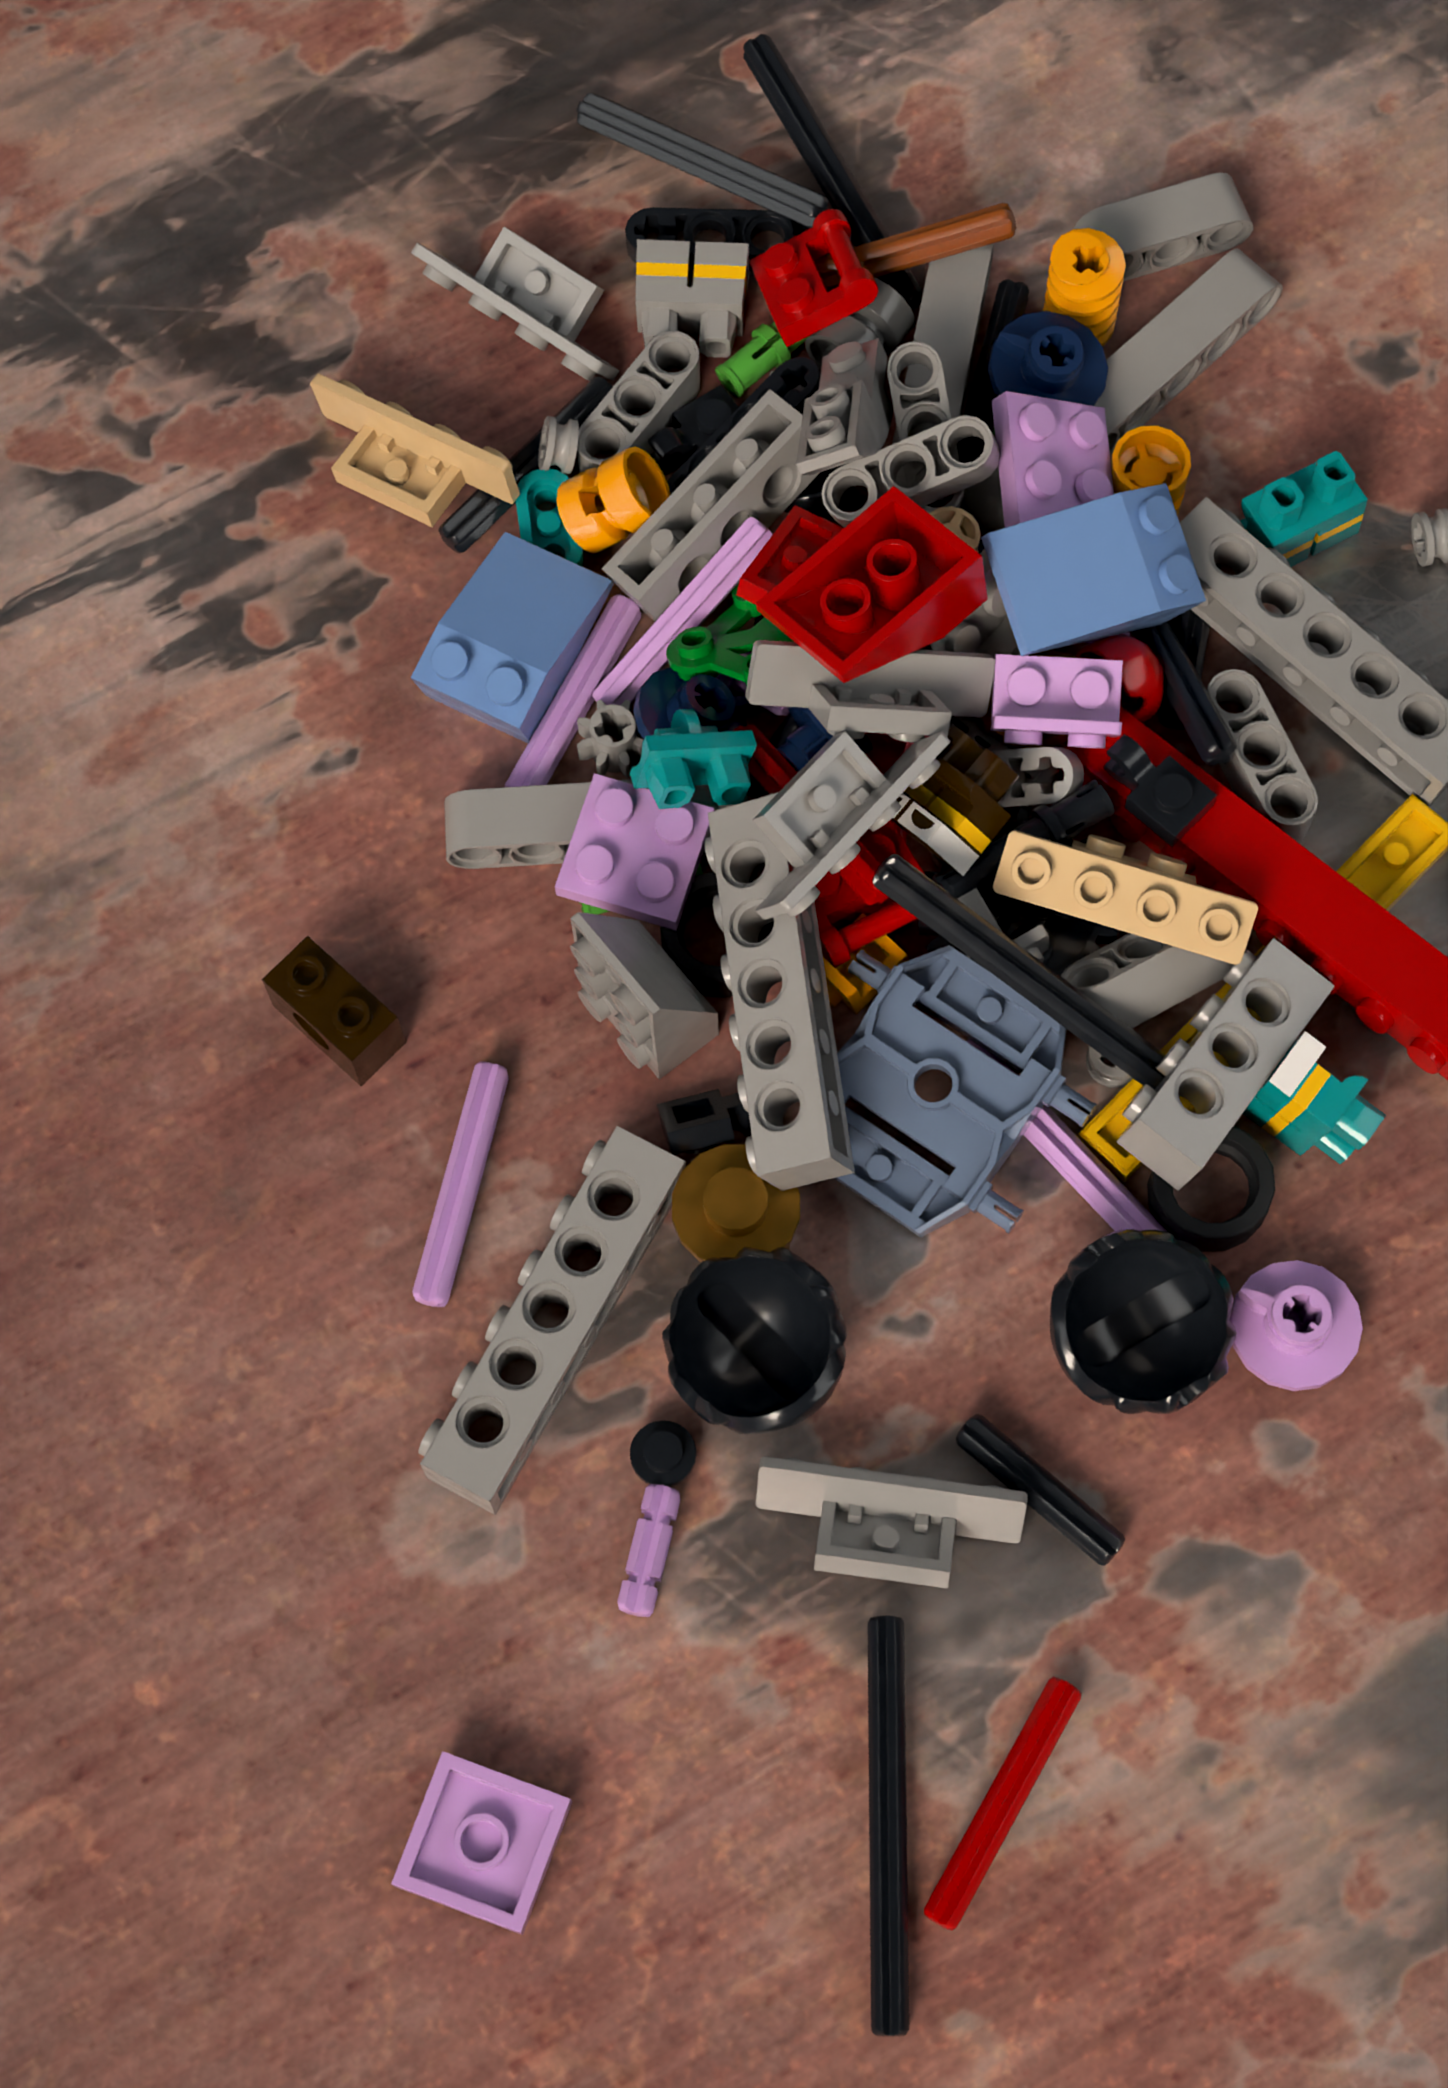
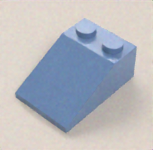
M1166 483L1119 492L996 530L981 537L1021 657L1161 625L1206 601Z
M504 532L438 622L410 678L425 696L525 743H529L580 653L614 583L604 576Z

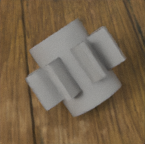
M626 699L620 706L614 704L606 705L602 700H598L597 710L591 719L578 718L577 720L578 732L585 738L577 744L578 757L580 760L594 758L597 774L604 776L607 771L614 773L622 772L628 778L630 777L631 766L637 758H641L642 742L644 740L638 731L636 720L631 713L630 701ZM615 735L618 742H613L610 736Z

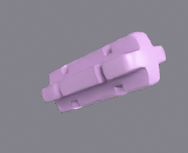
M649 1484L645 1488L640 1508L644 1518L637 1520L625 1568L629 1578L628 1580H622L617 1600L619 1610L638 1617H650L654 1611L658 1595L657 1588L654 1585L655 1582H661L673 1534V1527L669 1524L670 1521L676 1520L681 1501L679 1491L672 1487L661 1484Z

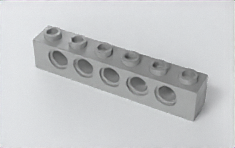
M1205 497L1180 522L1206 598L1205 602L1191 610L1409 796L1414 794L1429 806L1448 786V700L1431 686L1430 681L1421 671L1405 665L1386 649L1382 640L1375 632L1369 628L1359 626L1337 607L1334 599L1326 591L1313 587L1291 569L1288 561L1280 552L1273 548L1265 547L1246 531L1235 514L1227 509L1219 508L1210 499ZM1216 564L1230 567L1236 575L1222 572ZM1262 603L1276 606L1283 615L1269 612ZM1309 642L1322 645L1330 655L1318 653L1311 647ZM1356 682L1368 684L1375 690L1377 695H1371L1362 691ZM1404 722H1411L1417 725L1424 735L1414 734L1405 726Z
M777 792L709 812L708 820L711 836L705 839V853L708 863L713 872L716 873L719 894L713 897V911L718 926L724 932L727 954H723L721 957V970L727 987L732 991L735 1014H731L729 1017V1029L733 1043L741 1053L743 1074L738 1076L737 1089L740 1101L744 1109L749 1113L752 1136H748L746 1139V1154L753 1172L758 1177L784 1191L852 1174L855 1171L815 901L793 918L785 913L763 920L755 911L794 869L753 822L757 814L778 794ZM765 863L761 876L749 883L753 871ZM774 922L770 935L763 941L758 942L761 930L767 924ZM782 981V988L778 996L766 1003V996L770 988ZM791 1041V1048L786 1058L775 1064L774 1059L777 1050L784 1043ZM800 1102L797 1117L790 1124L783 1126V1117L786 1110L792 1104Z
M616 1126L607 1143L602 1140H598L595 1143L582 1169V1174L587 1176L576 1197L567 1194L562 1199L553 1215L550 1229L554 1230L555 1233L544 1252L535 1249L526 1260L518 1278V1284L523 1286L512 1307L509 1308L502 1305L490 1322L485 1340L491 1343L477 1365L470 1361L460 1373L452 1391V1396L457 1401L445 1422L439 1418L435 1419L422 1439L418 1453L424 1456L420 1465L428 1479L496 1515L672 1207V1192L682 1170L686 1167L684 1160L619 1126ZM611 1194H623L633 1202L625 1213L618 1216L606 1215L598 1209L601 1200ZM581 1248L595 1250L600 1254L601 1258L598 1264L591 1270L579 1272L572 1270L566 1265L567 1258L572 1252ZM556 1303L567 1308L569 1311L567 1318L557 1327L544 1328L533 1321L536 1312L546 1304ZM525 1359L536 1366L533 1377L524 1384L511 1385L501 1379L504 1367L513 1360ZM495 1416L503 1422L501 1433L492 1441L480 1443L468 1437L471 1424L479 1417Z

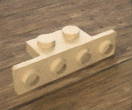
M317 374L310 382L322 414L326 418L358 432L331 467L337 483L430 527L435 525L466 483L510 504H513L519 497L520 492L512 471V464L498 450L489 446L481 449L462 440L447 426L442 424L432 426L416 419L397 403L387 402L384 404L365 395L361 389L347 380L336 382L326 376Z
M1012 830L1008 834L993 883L994 892L1237 965L1241 963L1258 912L1257 904L1251 900L1197 885L1195 876L1185 874L1188 865L1185 862L1156 853L1150 854L1148 862L1123 855L1126 847L1124 844L1096 835H1089L1086 844L1073 840L1072 846H1067L1017 830Z

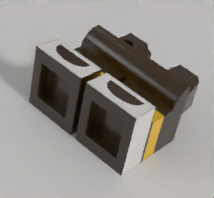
M953 725L949 729L947 736L951 742L936 757L941 763L939 769L923 784L915 789L908 787L896 799L901 808L891 820L964 876L1011 817L998 802L1019 778V775L996 754L987 748L983 750L973 739Z

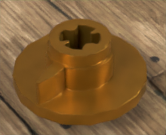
M723 1144L700 1153L682 1170L672 1192V1222L681 1244L700 1262L711 1257H735L744 1247L771 1252L783 1246L789 1250L791 1241L800 1223V1192L797 1187L782 1191L758 1177L749 1164L746 1144Z

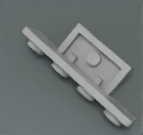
M503 227L475 277L437 252L416 243L411 253L427 263L422 274L450 291H453L457 283L473 293L468 302L471 306L496 321H499L503 313L520 323L514 332L516 335L542 351L546 350L549 343L562 350L566 355L561 364L586 380L591 381L595 374L598 373L614 381L619 370L575 342V339L603 294L604 289L506 227Z
M757 640L753 644L745 697L752 705L809 708L827 732L833 736L846 731L854 740L863 738L865 732L887 733L893 739L916 743L918 740L925 738V735L931 736L941 731L948 736L951 716L984 717L986 715L994 678L995 659L990 654L916 650L843 683L795 642Z
M846 731L836 734L757 814L753 822L794 867L789 875L756 908L755 911L763 920L785 913L793 918L816 900L820 891L815 885L829 871L831 874H835L846 867L861 850L856 843L868 829L875 831L881 828L900 810L901 805L896 799L908 787L915 789L923 784L939 769L941 763L936 757L951 742L942 731L913 743L884 775Z
M762 1457L758 1472L756 1506L765 1510L821 1517L814 1570L948 1589L954 1535L1014 1544L1019 1543L1022 1536L1028 1495L1023 1491L1004 1489L994 1485H972L937 1480L928 1476L913 1477L871 1471L862 1467L847 1468L810 1463L795 1458Z

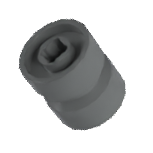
M874 278L878 287V294L871 304L810 335L806 339V350L810 359L815 362L821 371L823 356L829 355L836 347L848 342H859L861 344L879 338L885 354H891L914 327L915 317L905 299L891 286Z

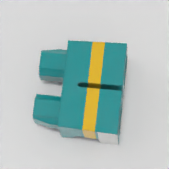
M1335 450L1285 478L1282 477L1264 486L1263 489L1243 498L1241 505L1245 518L1240 521L1244 529L1265 547L1273 548L1280 552L1286 558L1291 568L1308 559L1309 552L1314 556L1358 534L1368 498L1356 483L1355 473L1343 455Z
M1305 1031L1292 1044L1242 1114L1301 1156L1315 1145L1337 1163L1341 1164L1351 1155L1355 1148L1359 1150L1368 1142L1386 1117V1114L1359 1095L1368 1079L1363 1076L1354 1075L1341 1082L1316 1063L1317 1059L1326 1049V1046Z

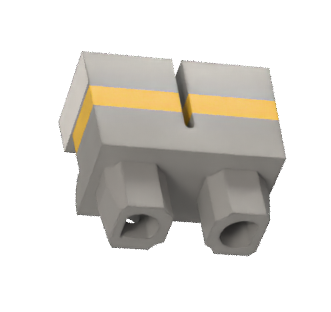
M637 239L635 302L638 332L643 335L644 347L658 334L667 331H680L685 334L700 335L699 351L705 356L728 358L731 355L736 336H743L745 299L749 283V243L696 241L693 286L690 287V241Z

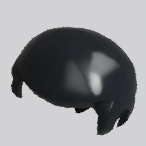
M1120 1229L1102 1236L1083 1248L1070 1261L1067 1271L1055 1284L1050 1303V1337L1053 1350L1069 1380L1093 1401L1103 1405L1115 1406L1117 1410L1125 1414H1139L1146 1411L1155 1414L1174 1413L1195 1401L1228 1373L1229 1366L1226 1356L1237 1335L1235 1326L1230 1321L1234 1301L1232 1291L1223 1273L1213 1266L1209 1259L1194 1245L1183 1240H1177L1172 1233L1167 1231Z
M783 1246L771 1252L744 1247L735 1257H711L703 1261L693 1270L687 1285L679 1289L675 1295L670 1310V1324L662 1332L663 1344L669 1362L668 1377L680 1397L698 1416L708 1423L723 1425L732 1431L744 1435L781 1430L796 1425L812 1416L833 1394L842 1376L846 1359V1349L844 1346L847 1337L846 1321L840 1312L839 1300L833 1286L818 1270Z

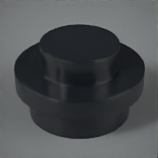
M666 1420L655 1421L641 1428L633 1438L630 1447V1460L633 1470L643 1482L648 1485L661 1484L672 1487L683 1482L691 1474L696 1463V1446L690 1433L681 1425Z

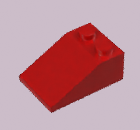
M893 486L755 604L758 612L840 681L846 683L943 639L988 600L982 555Z

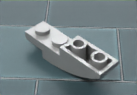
M879 338L861 344L859 342L844 343L832 350L829 355L823 356L819 389L811 397L806 398L804 403L796 461L801 475H814L874 455L883 447L891 426L893 407L884 389L887 356Z

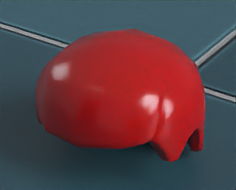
M1119 634L1095 641L1076 653V658L1123 660L1120 706L1141 723L1146 722L1157 712L1163 697L1164 674L1160 662L1146 643L1134 637Z

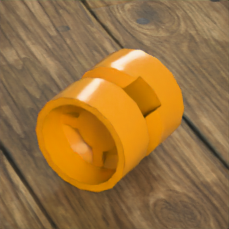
M1157 425L1140 426L1126 432L1117 441L1111 458L1114 494L1166 483L1178 516L1191 469L1190 451L1184 440L1172 430Z
M635 446L602 461L598 468L587 469L562 482L557 489L556 501L564 527L574 542L585 551L597 553L626 539L630 532L635 533L671 494L665 476L656 461L645 450Z

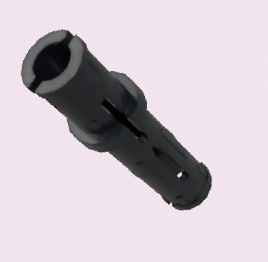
M1092 779L1061 801L1049 807L1042 804L1031 812L1032 817L1013 830L1070 846L1069 841L1091 826L1113 816L1115 809L1101 784L1098 785L1097 780ZM1011 831L991 841L964 876L952 867H948L932 876V880L955 898H959L977 888L980 894L987 889H991L1008 834Z

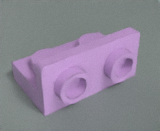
M1008 654L995 655L990 731L1005 732V744L1042 745L1043 734L1068 735L1067 747L1105 749L1106 737L1116 738L1121 736L1122 722H1119L1123 660L1027 655L1021 657V655Z

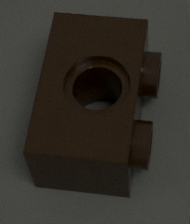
M309 936L305 937L262 979L272 1005L361 1087L406 1043L398 1017Z

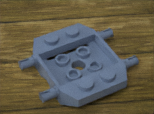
M950 945L903 962L898 966L895 965L893 969L867 954L865 950H860L856 955L857 962L855 960L851 962L848 973L855 975L876 989L878 995L871 1003L855 1034L837 1053L844 1103L846 1104L848 1099L852 1098L955 1167V1169L949 1176L845 1106L855 1173L834 1179L919 1237L939 1229L970 1213V1211L973 1213L979 1212L1009 1234L1015 1227V1222L996 1209H999L1016 1222L1020 1220L1024 1210L1019 1209L992 1191L993 1185L991 1181L1044 1105L1048 1108L1050 1106L1054 1107L1081 1127L1087 1123L1088 1115L1092 1116L1097 1107L1095 1102H1091L1067 1086L1066 1078L1062 1076L1067 1029L987 969ZM914 1005H919L920 1007H922L923 1009H925L926 1011H928L929 1013H931L932 1015H934L935 1017H937L938 1019H940L941 1021H943L944 1023H946L947 1025H949L950 1027H952L968 1039L972 1040L973 1042H975L976 1044H978L979 1046H981L982 1048H984L985 1050H987L988 1052H990L991 1054H993L994 1056H996L997 1058H999L1000 1060H1002L1003 1062H1005L1006 1064L1020 1072V1076H1017L1016 1074H1014L1013 1072H1011L1010 1070H1008L1007 1068H1005L1004 1066H1002L1001 1064H999L998 1062H996L995 1060H993L992 1058H990L989 1056H987L986 1054H984L983 1052H981L980 1050H978L977 1048H975L974 1046H972L971 1044H969L968 1042H966L950 1030L946 1029L945 1027H943L942 1025H940L939 1023H937L936 1021H934L933 1019H931L930 1017L916 1009ZM931 1069H939L946 1072L952 1080L950 1094L938 1102L925 1101L915 1091L918 1077Z

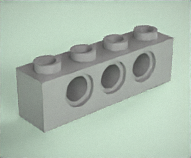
M769 389L602 568L629 599H632L654 622L747 518L753 517L769 528L819 474L810 476L800 474L796 461L803 415Z
M1275 938L1256 956L1247 949L1245 950L1241 963L1233 964L1223 978L1226 983L1232 986L1224 998L1221 999L1216 994H1212L1191 1020L1190 1025L1198 1030L1191 1042L1187 1044L1180 1038L1156 1067L1165 1076L1154 1090L1148 1084H1145L1122 1113L1130 1121V1124L1116 1142L1177 1191L1203 1169L1335 986ZM1247 1007L1255 1011L1261 1021L1256 1020L1249 1013ZM1213 1051L1222 1055L1229 1067L1221 1064L1216 1059ZM1179 1096L1191 1102L1196 1113L1187 1110L1182 1105Z

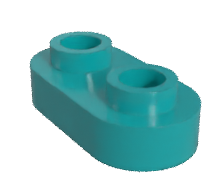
M551 468L548 471L539 469L531 471L517 485L520 492L519 497L516 499L520 538L583 567V549L574 542L565 529L559 515L558 506L551 511H541L537 508L539 504L546 501L557 505V489L562 482L569 478L564 473Z

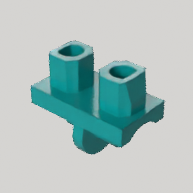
M693 709L676 710L673 714L671 728H658L654 730V735L645 736L642 742L640 762L637 766H632L630 771L634 789L649 788L659 809L680 808L690 803L695 792L694 785H708L712 799L718 805L740 804L744 801L751 786L748 764L757 747L752 730L718 732L716 726H700L697 713Z

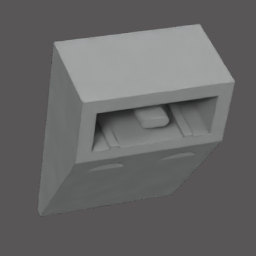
M581 912L576 913L570 918L574 943L570 946V949L578 962V967L574 969V973L582 987L578 991V996L586 1009L598 1022L608 1018L620 1032L621 1036L617 1038V1042L627 1058L638 1069L647 1064L660 1080L719 1035L718 1013L639 920Z

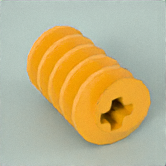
M1091 228L1073 229L1061 235L1052 248L1046 284L1047 289L1044 298L1043 311L1072 317L1089 328L1102 346L1107 343L1114 333L1126 268L1123 250L1116 240L1103 231Z

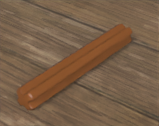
M1000 203L854 247V250L862 268L869 270L874 278H878L1010 239L1015 235L1016 221L1009 204ZM831 255L814 260L828 292L839 287L841 277Z

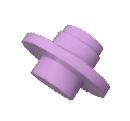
M1299 1260L1272 1263L1252 1274L1236 1294L1230 1316V1321L1235 1326L1237 1332L1233 1348L1246 1369L1268 1385L1290 1391L1320 1388L1341 1376L1358 1353L1363 1330L1358 1302L1345 1282L1322 1266Z

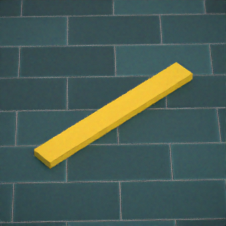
M1412 794L1336 872L1389 911L1448 851V822ZM1263 945L1254 955L1256 956L1265 946ZM1226 983L1216 995L1223 999L1232 986ZM1247 1007L1249 1013L1256 1020L1261 1021L1258 1014ZM1191 1020L1160 1051L1167 1054L1180 1038L1189 1044L1198 1032L1196 1028L1190 1025ZM1213 1051L1216 1059L1224 1066L1229 1067L1226 1059ZM1134 1078L1077 1136L1124 1183L1143 1164L1116 1142L1130 1124V1121L1122 1113L1143 1087ZM1181 1096L1179 1097L1182 1105L1190 1112L1195 1111L1191 1102Z

